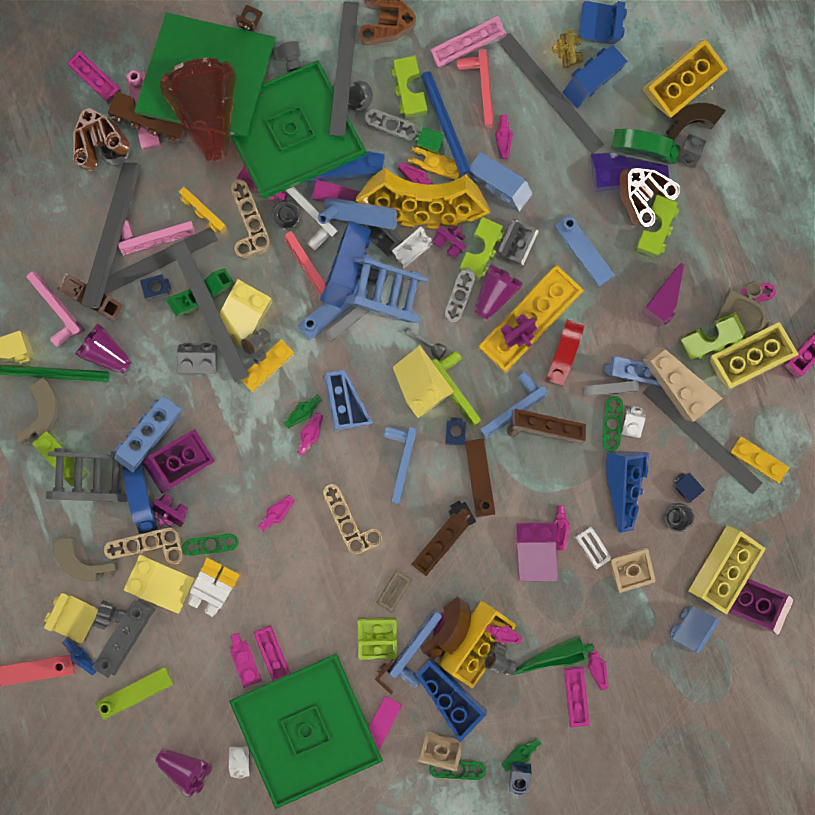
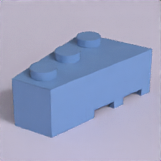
M482 152L478 154L469 166L470 179L473 182L482 184L486 190L497 195L519 212L533 194L526 179Z
M345 370L325 373L323 381L332 431L336 432L372 425L373 421L368 416Z

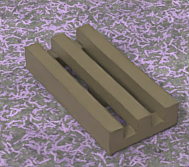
M396 570L376 603L393 613L412 579ZM397 575L400 576L386 602H381ZM405 579L407 581L392 607H389L390 601Z

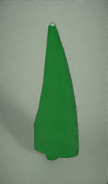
M580 635L568 639L530 658L518 666L513 675L556 666H568L588 660L586 653L595 651L593 643L583 646Z

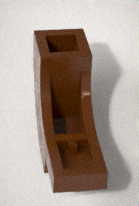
M66 273L57 290L81 304L87 284ZM103 294L100 307L89 309L114 321L123 304Z
M456 597L443 607L445 622L441 630L420 646L422 652L433 660L445 651L452 654L462 644L468 633L471 622L470 607L468 603L459 597Z

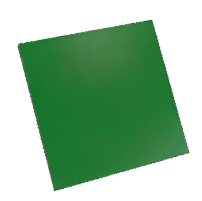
M165 13L136 104L135 114L247 139L276 38L270 35Z
M319 60L263 83L260 92L261 96H259L247 139L230 135L262 200L367 155V151L348 115L345 136L330 135L334 88Z
M337 653L229 700L275 809L383 762Z

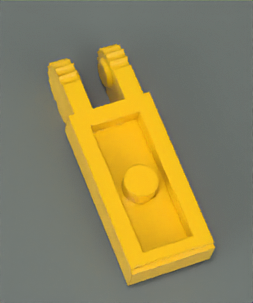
M413 146L412 152L424 156L425 159L422 162L416 158L409 157L408 163L453 181L458 179L460 173L454 159Z

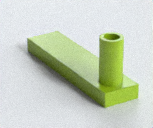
M455 350L441 361L434 359L432 362L454 391L449 397L470 426L474 427L481 419L446 372V370L462 360L460 354Z
M166 667L97 701L95 704L103 720L168 688L174 683Z

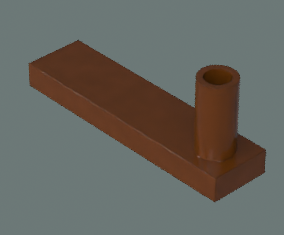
M516 408L512 411V424L507 428V434L511 437H515L520 431L579 444H583L586 441V424Z
M484 438L465 441L476 517L495 515Z
M461 509L458 514L453 513L411 565L427 576L469 526L466 521L470 517V512L467 509Z

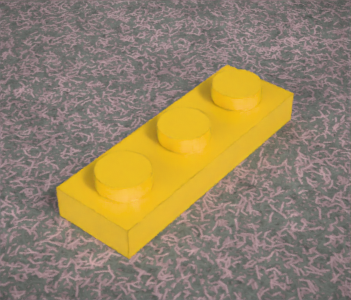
M183 186L179 191V194L182 196L180 200L187 207L191 205L195 208L194 213L201 220L205 218L209 222L207 225L215 233L218 230L222 234L227 229L226 225Z
M281 339L266 353L264 360L254 364L247 370L249 377L241 381L254 392L295 353Z
M742 436L738 438L730 451L731 454L778 484L790 468Z

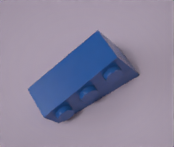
M613 45L608 49L605 47L601 49L596 55L597 58H590L584 64L585 67L582 70L578 68L572 73L571 76L573 78L562 93L577 109L588 96L591 97L595 94L594 91L605 85L628 62Z

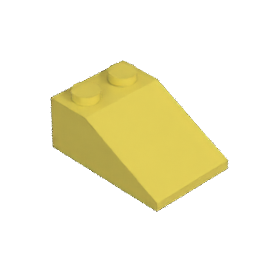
M239 279L228 295L220 316L234 345L241 348V340L255 333L273 301L269 296Z
M22 331L0 337V361L24 364L34 357L28 335Z
M421 346L415 348L393 366L406 403L417 418L429 412L454 392Z
M140 554L124 587V591L179 614L195 578Z

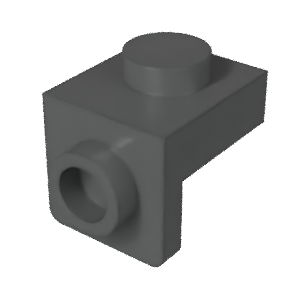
M688 134L678 161L695 168L703 152L706 140Z

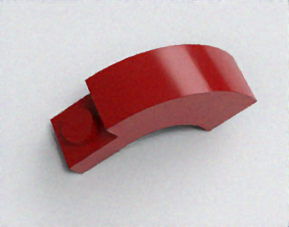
M569 319L566 320L545 380L564 386L578 350L585 325Z

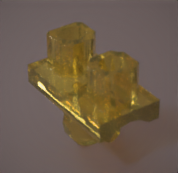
M567 30L566 33L561 34L560 39H557V46L552 47V52L558 53V59H562L563 68H569L572 65L583 62V53L575 52V46H580L582 39L579 34H574L573 30Z

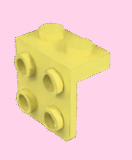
M66 592L61 593V595L58 594L53 601L55 606L53 611L48 612L44 619V623H46L44 628L49 631H56L78 643H83L96 619L98 608Z

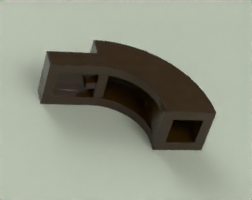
M711 103L688 105L679 110L670 120L673 124L666 131L667 137L674 141L686 126L694 123L703 124L712 129L726 110Z

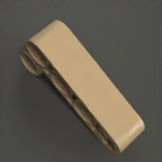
M236 180L232 184L231 190L249 237L241 239L235 244V252L240 259L245 260L268 251L271 243L247 183L243 180ZM238 187L243 189L245 198H241ZM245 204L253 206L249 212L243 211L242 208ZM258 221L260 225L257 229H251L249 227L250 223ZM261 238L267 241L263 247L256 245L257 241ZM243 245L249 247L246 254L239 253V248Z
M335 484L327 485L323 491L324 498L349 552L360 554L379 545L382 541L380 531L370 529L360 534L339 487ZM330 488L333 490L337 489V493H335L337 500L339 498L342 499L341 502H336L332 506L330 502H334L331 496H327ZM338 505H343L346 509L345 514L342 516L335 514V508ZM345 523H351L354 527L353 531L349 534L344 533L342 529ZM371 532H376L379 535L378 542H369L368 535ZM358 540L361 542L362 547L359 551L351 549L352 541Z
M173 528L111 541L104 547V554L110 559H118L163 548L165 559L170 564H179L184 559L180 534ZM169 531L175 534L173 542L166 540V534ZM149 536L156 538V544L153 547L147 544ZM132 540L137 543L135 551H130L128 548V544ZM112 545L114 547H123L124 549L116 551L115 555L109 551L112 549ZM173 550L179 552L180 557L177 561H172L170 558V553Z

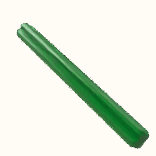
M0 365V375L44 377L108 382L110 377L107 371Z

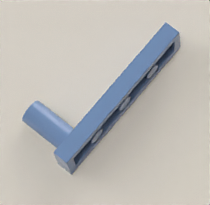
M330 197L324 200L325 210L318 215V221L321 224H326L331 219L393 230L397 227V211L394 208Z
M570 214L554 225V228L598 287L615 276Z
M355 278V282H357V286H356V289H355L354 293H351V292H350L348 296H354V294L357 293V289H358V285H359V279H358V278ZM365 289L364 295H367L369 291ZM344 302L342 307L338 308L324 303L298 324V327L309 340H312L350 309L352 305Z
M614 356L611 358V363H606L603 366L604 373L609 376L661 387L644 362Z
M527 371L522 373L518 379L530 395L481 428V434L485 439L512 421V411L515 408L527 411L548 396L546 388L544 386L539 388Z
M388 426L385 428L383 437L406 442L391 503L399 504L417 431L416 428L409 427V431Z
M434 609L387 670L392 677L396 679L397 676H400L414 688L420 684V680L414 672L406 667V664L442 618Z

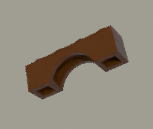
M115 91L108 110L111 120L117 123L124 121L129 123L130 127L137 130L143 128L147 130L148 134L158 137V134L165 136V140L176 143V141L182 142L187 125L161 119H147L139 114H135L136 102L134 97Z

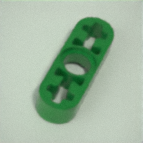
M618 396L609 397L605 402L602 446L609 452L617 450L621 440L623 401ZM613 399L619 404V407L615 408V413H619V417L616 415L608 416V412L612 413V406H609V403ZM610 418L617 420L618 426L616 429H610L607 426V421ZM606 431L611 433L617 432V435H613V441L616 442V445H613L612 448H609V444H606V441L610 440V434L606 435Z
M230 533L187 539L183 543L182 549L188 556L233 551L238 547L239 540L236 535ZM221 537V541H227L228 537H231L232 540H235V543L232 544L231 548L228 545H221L223 549L219 550L220 543L218 538ZM209 539H213L216 542L215 549L211 551L205 547V543ZM199 540H202L204 552H200V548L194 549V553L186 549V546L190 545L189 542H192L193 545H199Z
M460 760L459 764L463 767V772L460 775L453 774L452 770H449V775H445L446 770H440V773L436 774V771L432 770L436 766L429 765L430 774L435 778L480 780L486 773L484 765L479 761ZM465 764H469V769H475V765H478L482 772H479L478 776H475L474 772H468L469 776H465Z

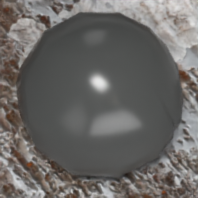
M364 81L353 82L355 85L350 87L349 106L354 111L367 109L373 99L372 88Z
M104 140L103 146L99 147L101 158L106 163L116 166L121 165L127 160L130 149L125 155H118L106 146Z
M281 201L272 210V221L275 226L282 230L294 228L300 221V210L291 201Z
M674 503L664 511L663 521L671 531L684 532L694 524L695 515L693 510L686 504Z

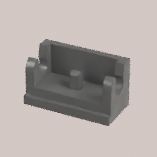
M364 225V227L371 229L369 237L387 257H390L392 250L403 242V239L393 229Z

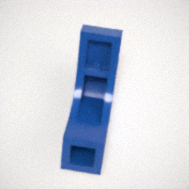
M142 462L134 472L123 466L127 499L139 534L158 530L149 499L147 477Z

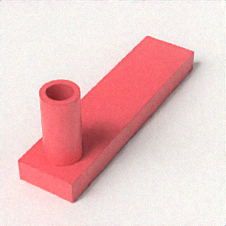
M486 49L478 50L479 56L457 59L458 70L480 68L485 126L488 129L494 128L488 53Z
M292 231L285 234L284 241L321 297L326 288L325 283Z
M70 655L0 666V686L75 674L74 662L71 661Z

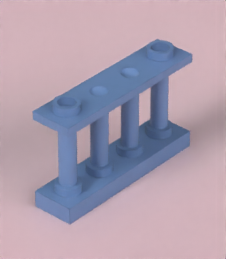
M363 255V258H355L354 262L363 265L357 293L354 296H346L345 303L407 323H418L420 315L413 314L412 306L418 282H428V278L422 277L420 272H407L376 262L374 257ZM371 267L378 269L379 272L373 298L369 300L365 299L366 295L364 294ZM387 272L395 275L389 303L385 305L381 304L382 300L380 299ZM402 278L410 280L405 307L401 310L397 309L398 305L396 303Z

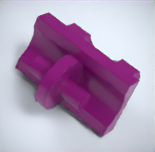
M450 225L447 230L453 234H450L441 226L436 229V235L432 243L441 248L445 241L451 244L446 252L451 258L455 259L460 253L463 254L467 247L460 241H463L466 237L461 233L462 226L455 229Z
M522 314L516 319L519 327L513 330L510 324L501 329L508 348L515 344L518 347L523 344L528 348L532 346L529 340L535 337L533 332L537 330L533 318L529 319L526 315Z
M164 494L159 500L156 499L154 501L152 509L157 512L155 518L160 521L158 524L160 528L164 524L171 527L173 523L182 527L188 507L179 504L175 510L169 506L173 499Z

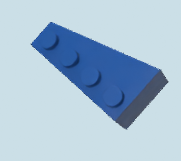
M367 151L366 156L306 182L371 178L383 169L385 154Z
M349 221L332 263V270L326 280V288L321 294V301L341 308L346 300V296L350 292L354 293L357 286L355 278L359 277L362 270L360 264L354 262L355 258H363V255H367L364 250L369 247L371 242L369 237L371 229Z
M430 658L417 671V677L460 743L487 715V710L440 667L435 660Z

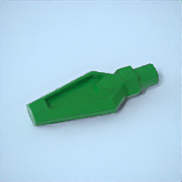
M317 394L314 398L308 399L307 402H299L283 422L288 429L312 416L313 409L322 401L320 396Z
M536 738L532 742L529 741L526 745H518L503 762L502 767L505 771L511 770L512 762L526 763L530 761L532 753L541 745L539 739Z

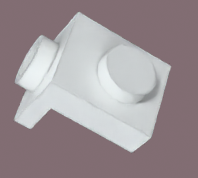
M626 406V415L621 431L622 435L641 438L646 418L644 409L638 406Z
M248 746L229 747V772L231 777L241 779L245 776H250Z

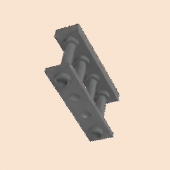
M55 448L54 452H48V456L56 457L55 487H53V491H46V499L127 502V494H121V490H119L120 463L114 459L116 452L111 451V455L66 452L64 448ZM64 457L75 458L74 488H72V492H65V488H63ZM83 458L94 459L93 489H91V493L84 492V489H82ZM102 459H112V485L109 493H102L101 489Z
M138 599V601L133 600L92 666V669L107 678L111 674L115 676L156 608L141 599Z

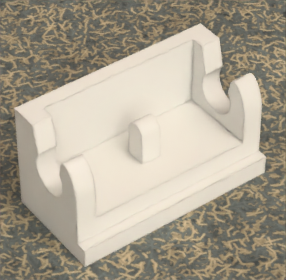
M420 227L392 250V255L403 268H406L433 245L432 239Z

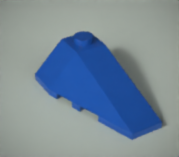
M618 451L607 453L606 474L617 528L620 533L634 530L639 510L637 501L639 495L643 494L644 489L641 488L643 477L647 478L648 452Z

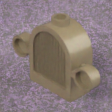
M756 281L748 283L746 287L747 294L729 287L713 321L714 325H716L718 319L736 312L745 330L744 337H750L768 328L770 320L767 319L762 303L756 299L762 293L760 283ZM732 343L724 345L725 348L732 346Z

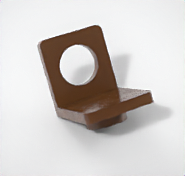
M246 5L241 16L236 15L235 17L237 25L243 30L255 32L262 17V11ZM248 12L256 14V19L253 22L245 19Z
M393 659L387 665L383 663L377 670L379 674L375 678L390 694L393 691L380 678L394 663Z

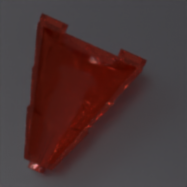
M200 58L181 63L172 68L173 72L170 74L165 73L161 78L160 89L162 95L172 107L176 117L188 131L190 139L207 161L221 160L226 157L231 132L230 121L236 85L235 69L229 62L221 63L216 58Z

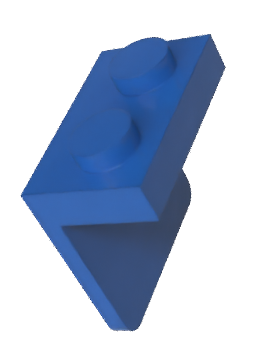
M591 1L583 2L579 37L608 44H615L621 40L625 32L623 20H625L627 15L625 2L617 1L613 6Z

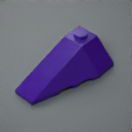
M610 152L591 154L595 192L620 190V173L626 168L655 170L669 179L668 165Z

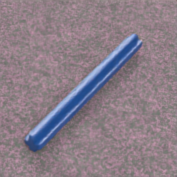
M430 71L424 72L421 75L422 81L445 134L459 173L461 175L467 174L470 171L469 164L433 75Z

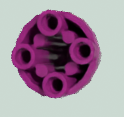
M490 264L475 306V313L488 320L489 316H493L521 288L523 283L516 278H512L507 271Z
M98 323L84 339L85 342L75 353L81 359L115 372L120 371L122 374L132 362L109 333Z
M161 750L155 759V763L158 764L160 770L186 797H191L194 793L199 794L204 787L203 780L212 771V766L208 762L170 750Z

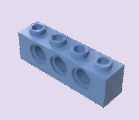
M164 396L152 403L150 406L151 411L141 416L138 421L140 424L136 429L132 428L126 435L127 440L124 443L120 442L114 450L116 452L114 459L131 472L136 470L180 416L182 409ZM161 416L163 420L158 422L153 417ZM149 430L151 435L145 436L142 434V431ZM136 444L140 449L132 450L129 446Z

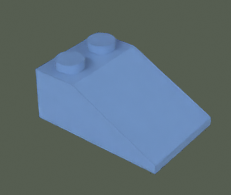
M690 606L689 609L686 607L680 616L682 620L679 625L675 624L670 631V634H672L670 639L688 651L699 654L720 620L694 606Z

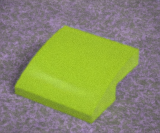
M396 617L358 618L359 660L397 659Z

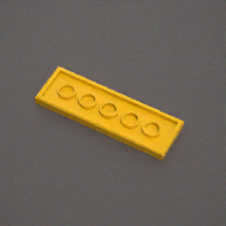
M556 264L484 339L478 348L506 373L529 348L525 344L520 347L515 344L508 348L501 329L510 324L513 330L519 327L516 319L522 314L526 315L529 319L533 318L537 330L533 332L535 337L529 340L533 345L584 290Z

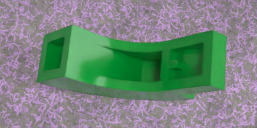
M615 129L611 145L612 148L623 153L646 154L669 164L677 163L680 146L673 143V139L636 129Z
M225 268L212 272L204 279L213 300L235 284ZM191 289L170 296L166 300L175 316L186 315L199 309Z

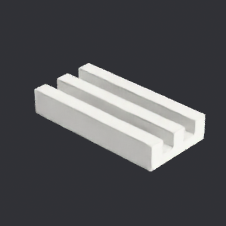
M589 527L575 537L595 569L606 564L612 558L592 527ZM589 532L591 533V535L597 542L598 546L606 556V559L603 560L602 556L590 540L589 536L587 535ZM583 536L589 544V546L591 547V549L593 550V552L595 553V555L597 556L600 563L597 564L592 554L582 541L581 538Z

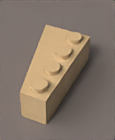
M656 348L642 359L685 420L696 421L723 399L666 349Z

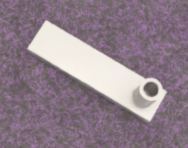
M295 187L286 190L322 226L307 243L313 250L316 251L330 235L336 237L340 233L331 222L328 221L326 224H321L318 221L320 212Z

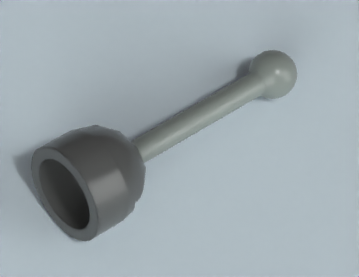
M410 328L404 330L406 335H411L430 347L432 355L438 360L443 357L448 348L440 343L432 345L413 333Z

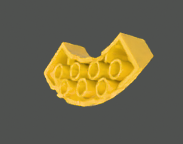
M385 167L369 179L356 197V201L359 203L396 209L397 222H400L403 226L413 228L414 225H427L426 229H437L439 226L447 225L454 227L458 226V223L464 221L471 222L490 213V209L479 187L467 175L448 183L427 185L404 180Z

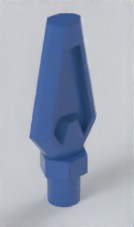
M67 637L62 644L70 653L71 661L91 676L94 675L97 671L92 669L94 663L85 649L76 646Z

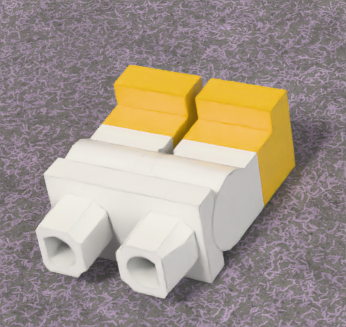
M206 558L190 591L191 596L188 604L198 609L203 599L208 602L204 612L214 617L219 608H223L241 575L226 567L223 568V565Z

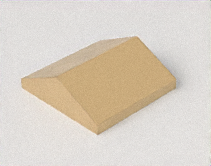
M647 547L610 558L612 573L619 593L656 582Z
M427 731L418 762L457 772L464 740L459 743L456 738Z

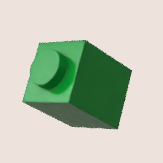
M423 127L421 132H417L414 142L421 149L439 154L445 134Z

